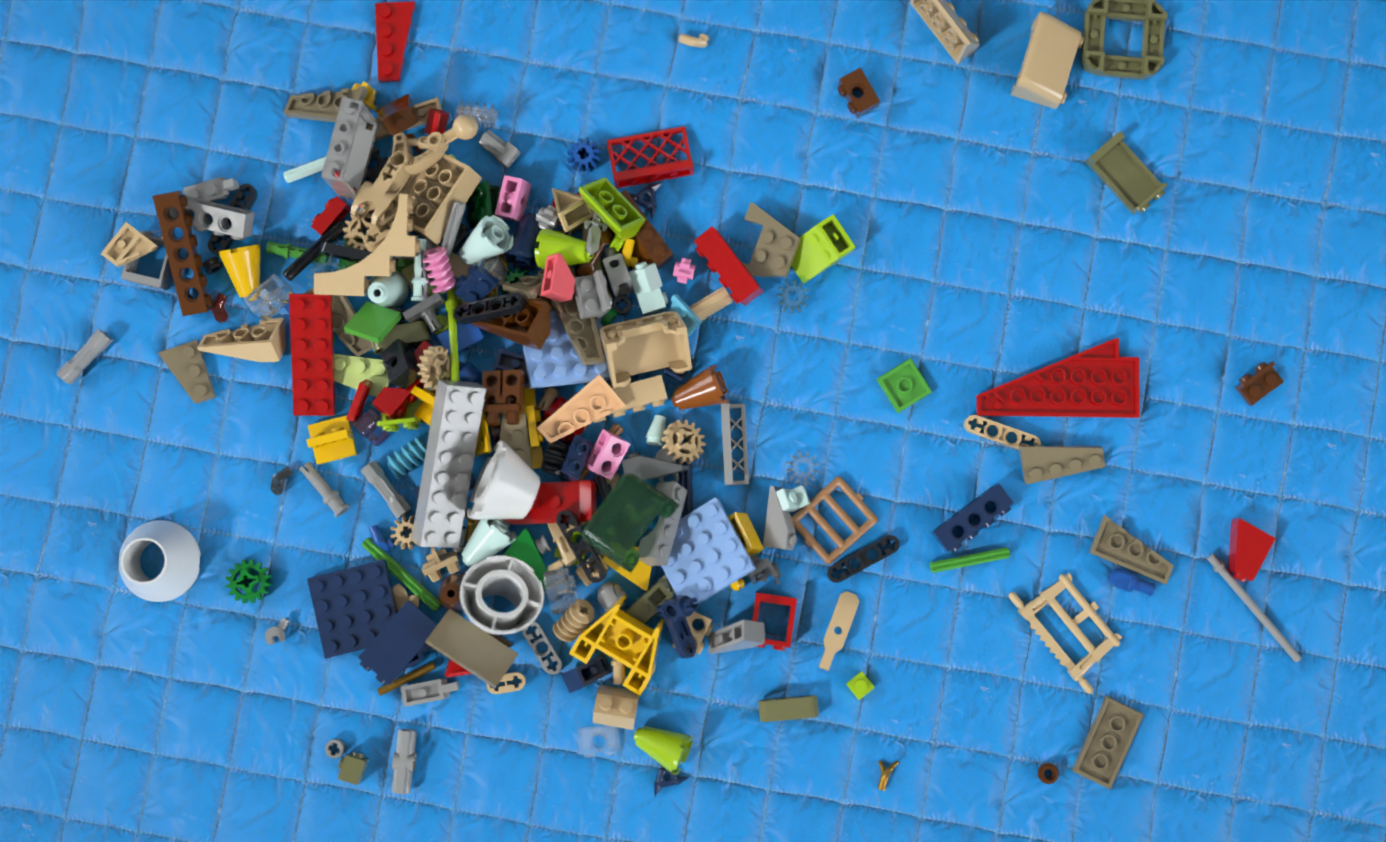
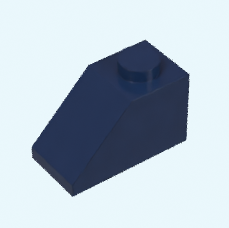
M601 654L589 660L587 664L583 663L561 674L569 693H572L612 673V670L605 655Z

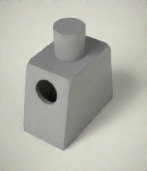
M614 247L605 249L604 254L606 258L602 261L615 299L618 296L634 293L622 253L617 254Z

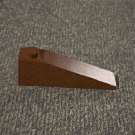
M526 299V307L520 313L470 324L526 347L541 350L550 334L549 304L535 299ZM497 305L495 310H498L502 305ZM485 307L481 308V309L478 311V314H480L481 312H483V310H484Z

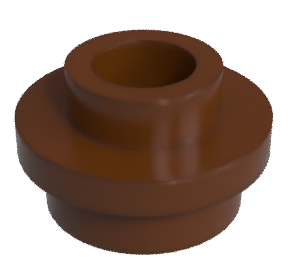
M1044 763L1039 767L1038 777L1043 783L1052 784L1058 779L1059 771L1055 765ZM1049 769L1051 771V775L1049 777H1046L1044 773L1046 770Z

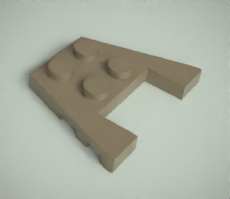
M750 202L744 219L763 226L750 263H743V265L753 277H787L801 239L757 205Z

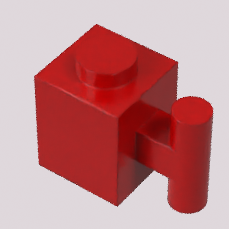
M430 107L424 133L428 134V136L433 132L443 134L446 130L449 112Z

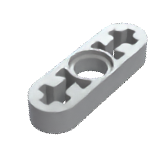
M534 621L531 626H536V635L542 634L543 638L536 640L533 644L531 639H535L532 633H527L529 627L523 629L522 633L544 670L551 675L557 674L562 669V660L541 625ZM539 642L547 643L548 651L546 653H539L537 651V644ZM551 651L554 654L550 656L551 660L558 662L557 670L555 671L553 668H548L550 664L548 659H545V661L542 659V657L550 654Z

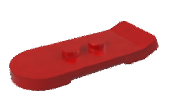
M592 480L540 483L536 498L528 514L523 519L503 520L512 525L557 523V514L563 510H570L575 513L579 522L595 521L596 483ZM563 515L564 519L562 520V522L569 523L568 520L571 519V517Z

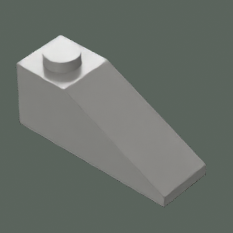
M770 486L763 547L793 551L797 541L795 527L790 512L782 510L776 493L782 488Z
M741 620L711 632L708 636L709 654L753 648L764 644V623Z

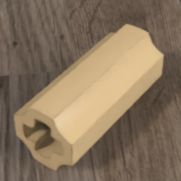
M721 287L691 305L690 309L701 320H704L731 304L732 299L727 290Z

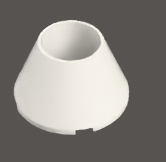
M499 441L493 448L496 451L492 458L488 457L474 486L470 498L473 507L472 510L468 509L467 514L471 519H523L528 514L540 486V477L506 442Z
M151 521L134 529L125 539L119 553V571L127 588L136 596L152 602L170 601L187 592L196 581L200 571L201 553L197 541L183 526L171 521ZM154 542L162 549L165 564L160 575L151 580L143 573L140 559L143 550Z
M496 555L487 557L468 569L461 582L460 601L468 618L484 632L493 635L511 634L527 628L536 620L543 606L544 590L541 581H539L534 570L528 564L514 557ZM490 595L503 596L513 604L515 610L507 613L493 611L487 607L483 598Z

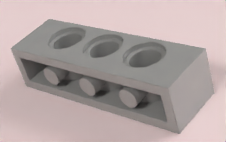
M186 196L188 206L185 207L187 214L191 215L194 230L213 231L214 235L219 236L227 234L231 235V238L235 240H244L245 237L252 236L255 212ZM172 207L170 215L173 218H177L178 210ZM209 214L212 216L213 222L209 219ZM228 218L231 220L232 226L228 224Z

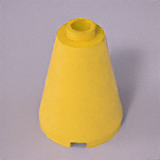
M260 244L219 251L220 258L239 297H244L245 301L257 299L256 295L260 294Z

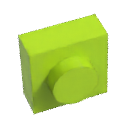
M862 671L845 683L858 700L875 688Z

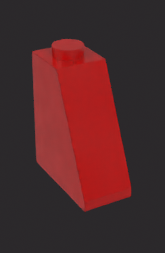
M1233 518L1230 530L1228 571L1234 574L1233 577L1240 582L1254 581L1276 538L1241 518Z

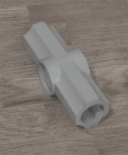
M398 730L397 747L392 761V769L394 770L393 793H411L412 774L415 770L417 758L415 753L417 730Z

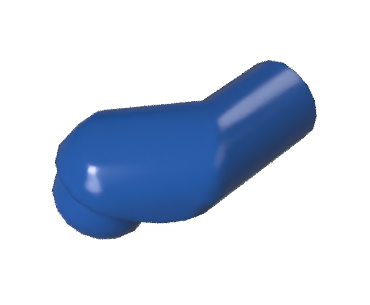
M378 525L369 528L373 541L384 551H391V549L395 548V541L392 538L385 540Z

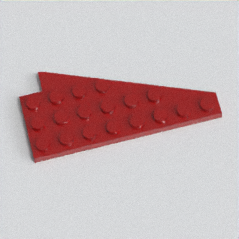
M1119 338L1112 339L976 395V415L1140 418L1139 357H1119Z

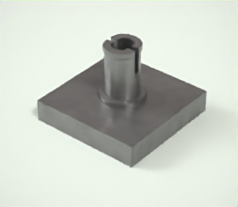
M437 292L402 314L409 323L425 320L431 332L435 333L437 329L433 322L439 330L443 328L435 313L445 308L446 301Z

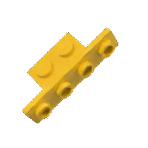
M524 388L533 469L541 468L543 461L542 442H544V436L537 429L539 422L542 421L541 411L537 410L535 388Z

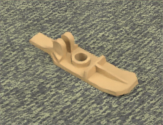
M846 591L839 596L823 639L825 650L819 668L829 671L835 653L843 648L859 604L857 595ZM835 627H839L841 629V633L839 635L835 634Z

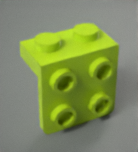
M417 400L414 403H410L406 408V413L400 419L391 420L381 413L382 421H378L377 426L387 430V432L399 431L400 427L407 428V430L419 429V425L425 424L420 418L414 416V413L422 401Z

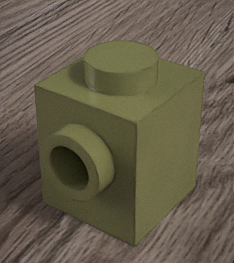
M358 751L348 753L345 757L342 756L338 766L341 769L338 779L354 785L362 783L369 758L364 757L365 754Z

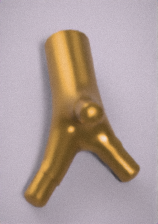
M466 512L468 529L466 540L469 541L480 519H471L467 515L468 512Z
M881 760L878 761L881 769V777L877 787L879 790L885 791L892 771L899 764L897 760L888 768L883 765Z

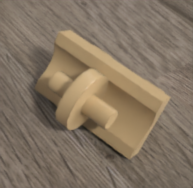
M431 547L432 553L426 556L428 562L422 564L424 576L428 575L432 582L443 578L440 569L445 566L450 574L460 570L458 553L454 551L447 553L445 548L438 550L436 547Z

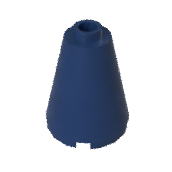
M528 213L522 216L513 234V246L509 251L503 253L502 260L504 263H512L515 269L519 267L522 271L532 272L538 267L535 260V248H539V242H536V239L542 229L539 228V222L536 221L537 214Z

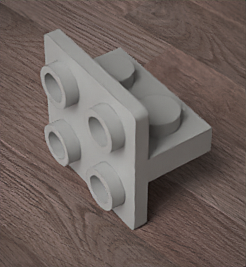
M597 270L593 275L575 277L574 295L581 319L595 317L596 321L611 309L612 300L607 293V280L603 276L602 270Z

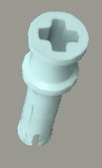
M417 239L421 240V252H417V256L414 257V278L411 280V284H413V297H411V301H423L428 298V284L430 280L426 278V263L422 261L426 258V255L422 254L426 251V239Z

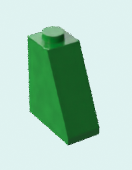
M525 528L503 556L514 557L528 564L534 570L535 575L543 585V590H545L551 583L549 580L551 573L547 571V565L534 542L531 532Z

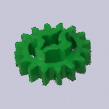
M250 559L249 564L247 560H242V565L235 563L236 569L228 570L232 575L225 578L230 581L226 588L232 589L229 595H236L235 601L242 599L243 604L248 603L249 600L251 603H256V598L258 600L263 599L262 593H269L266 587L272 586V584L267 582V579H270L272 575H266L269 569L268 567L261 568L262 562H258L255 565L254 559ZM253 569H255L260 575H256L255 573H253ZM248 579H256L249 584H242V582H246ZM238 588L243 589L245 594L240 592Z

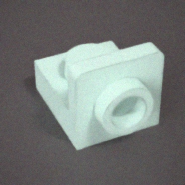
M802 485L792 490L781 489L776 492L783 511L794 512L810 504L805 487Z

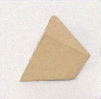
M552 188L557 214L564 232L570 231L585 220L593 217L594 211L580 195Z

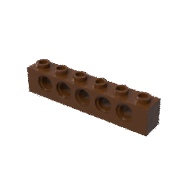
M181 190L154 195L152 197L182 315L188 316L208 312L211 310L213 302L211 295L207 294L206 286H208L206 275L202 274L201 266H203L201 255L197 254L196 246H198L196 235L192 234V218L190 214H187L185 207L188 206L186 195L182 194ZM172 207L178 210L177 218H173L170 215ZM176 228L183 230L184 235L182 238H178L175 235ZM181 248L188 250V258H183L180 255ZM186 268L193 270V278L185 275ZM190 288L198 290L199 295L197 298L191 296Z

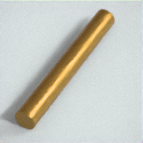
M432 661L394 680L392 685L386 684L378 688L377 691L382 696L436 669V665Z

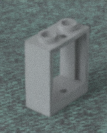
M141 230V233L156 245L165 246L162 235L158 238L154 237L151 232ZM167 252L159 279L135 273L139 258L124 265L121 279L167 291L171 276Z

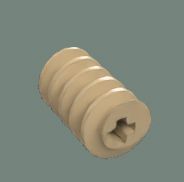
M583 599L575 600V603L554 623V634L565 642L575 640L594 619V608L588 601Z

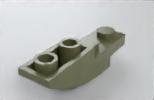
M666 574L656 581L624 612L643 624L656 613L657 607L662 605L665 600L671 599L675 594Z

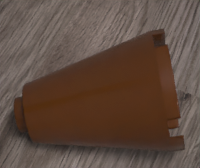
M456 572L449 574L441 581L438 588V598L446 610L451 609L456 613L464 612L460 601V586L465 573Z

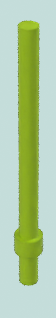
M455 287L447 291L445 308L448 312L452 381H460L457 321L454 318V311L458 307V303L455 300Z

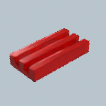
M365 379L359 383L346 417L347 420L353 422L360 418L373 384L372 381Z

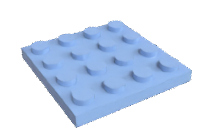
M555 309L550 313V334L541 350L523 345L530 389L588 383L598 374L605 381L610 380L606 359L603 364L583 366ZM601 319L596 320V325L601 342L600 329L602 324L600 323Z
M716 497L680 519L668 564L661 566L676 595H686L690 598L695 597L698 601L693 602L694 604L703 602L756 569L724 508Z

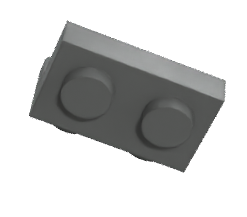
M766 558L762 561L756 560L753 562L756 569L748 574L753 585L769 576H772L776 585L780 584L779 578L781 574L775 561L771 563L769 558Z

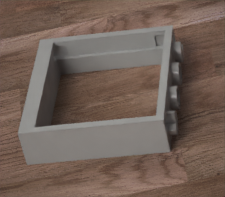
M342 97L321 177L339 196L355 199L358 190L365 180L379 123L363 101ZM367 125H372L373 129L367 130ZM335 170L341 171L339 177L334 175Z

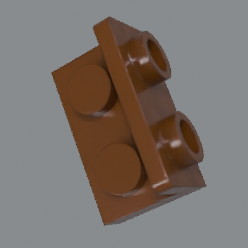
M1273 361L1260 363L1254 368L1256 371L1253 374L1247 373L1239 379L1240 383L1235 386L1249 406L1254 405L1284 382L1273 368L1276 365Z

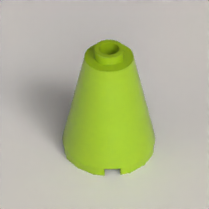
M542 229L537 236L536 242H539V248H535V260L537 266L545 269L547 256L557 253L562 254L568 266L589 263L590 259L594 257V254L590 255L587 251L586 241L551 229Z
M643 726L641 729L638 728L633 738L636 740L635 745L674 775H677L682 769L678 766L682 762L685 763L693 743L690 741L693 739L690 735Z

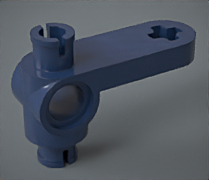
M677 595L672 599L665 600L662 605L657 607L656 612H662L658 616L665 619L678 655L686 659L696 654V643L686 617L691 616L693 611L698 610L699 603H693L698 601L695 597L690 598L686 595Z

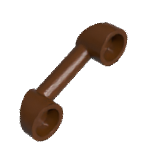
M610 230L601 231L599 250L594 253L593 259H590L589 263L577 265L575 269L577 277L594 274L593 266L605 245L610 244L613 240Z

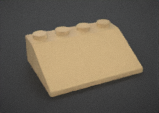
M910 1L911 5L957 65L977 51L980 45L978 37L968 30L965 20L957 16L954 6L949 1Z
M446 154L428 169L411 175L399 194H410V198H413V211H410V219H413V231L438 245L445 234L454 202L461 201L466 203L482 177L470 166Z

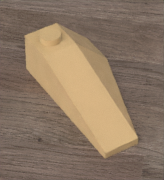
M284 317L259 320L260 324L249 327L248 324H244L235 331L230 332L229 329L206 334L203 336L197 349L198 351L256 362L280 361L286 350V320Z

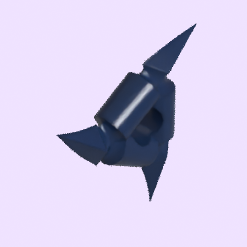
M663 183L649 185L648 188H644L637 194L629 193L635 203L649 209L651 219H653L657 207L655 190ZM649 195L650 200L644 201L643 197Z
M659 764L660 768L656 781H654L655 797L661 787L678 785L689 777L678 776V774L674 775ZM665 773L670 774L671 778L669 780L663 779Z

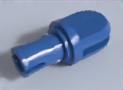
M1123 568L1114 569L1109 577L1113 586L1127 592L1137 590L1152 596L1156 586L1155 583L1139 579L1137 573Z

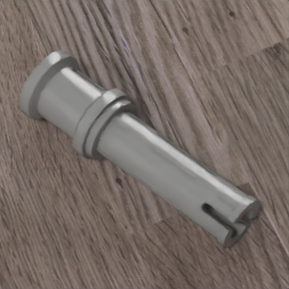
M310 462L304 464L305 467L302 466L299 470L321 494L323 503L325 505L328 504L334 511L336 518L343 515L350 508V505L340 498L338 491L331 489Z

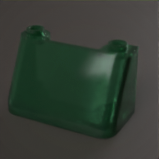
M626 473L619 479L582 531V538L603 557L631 573L639 561V553L633 548L657 514L663 518H669L680 505L638 476Z

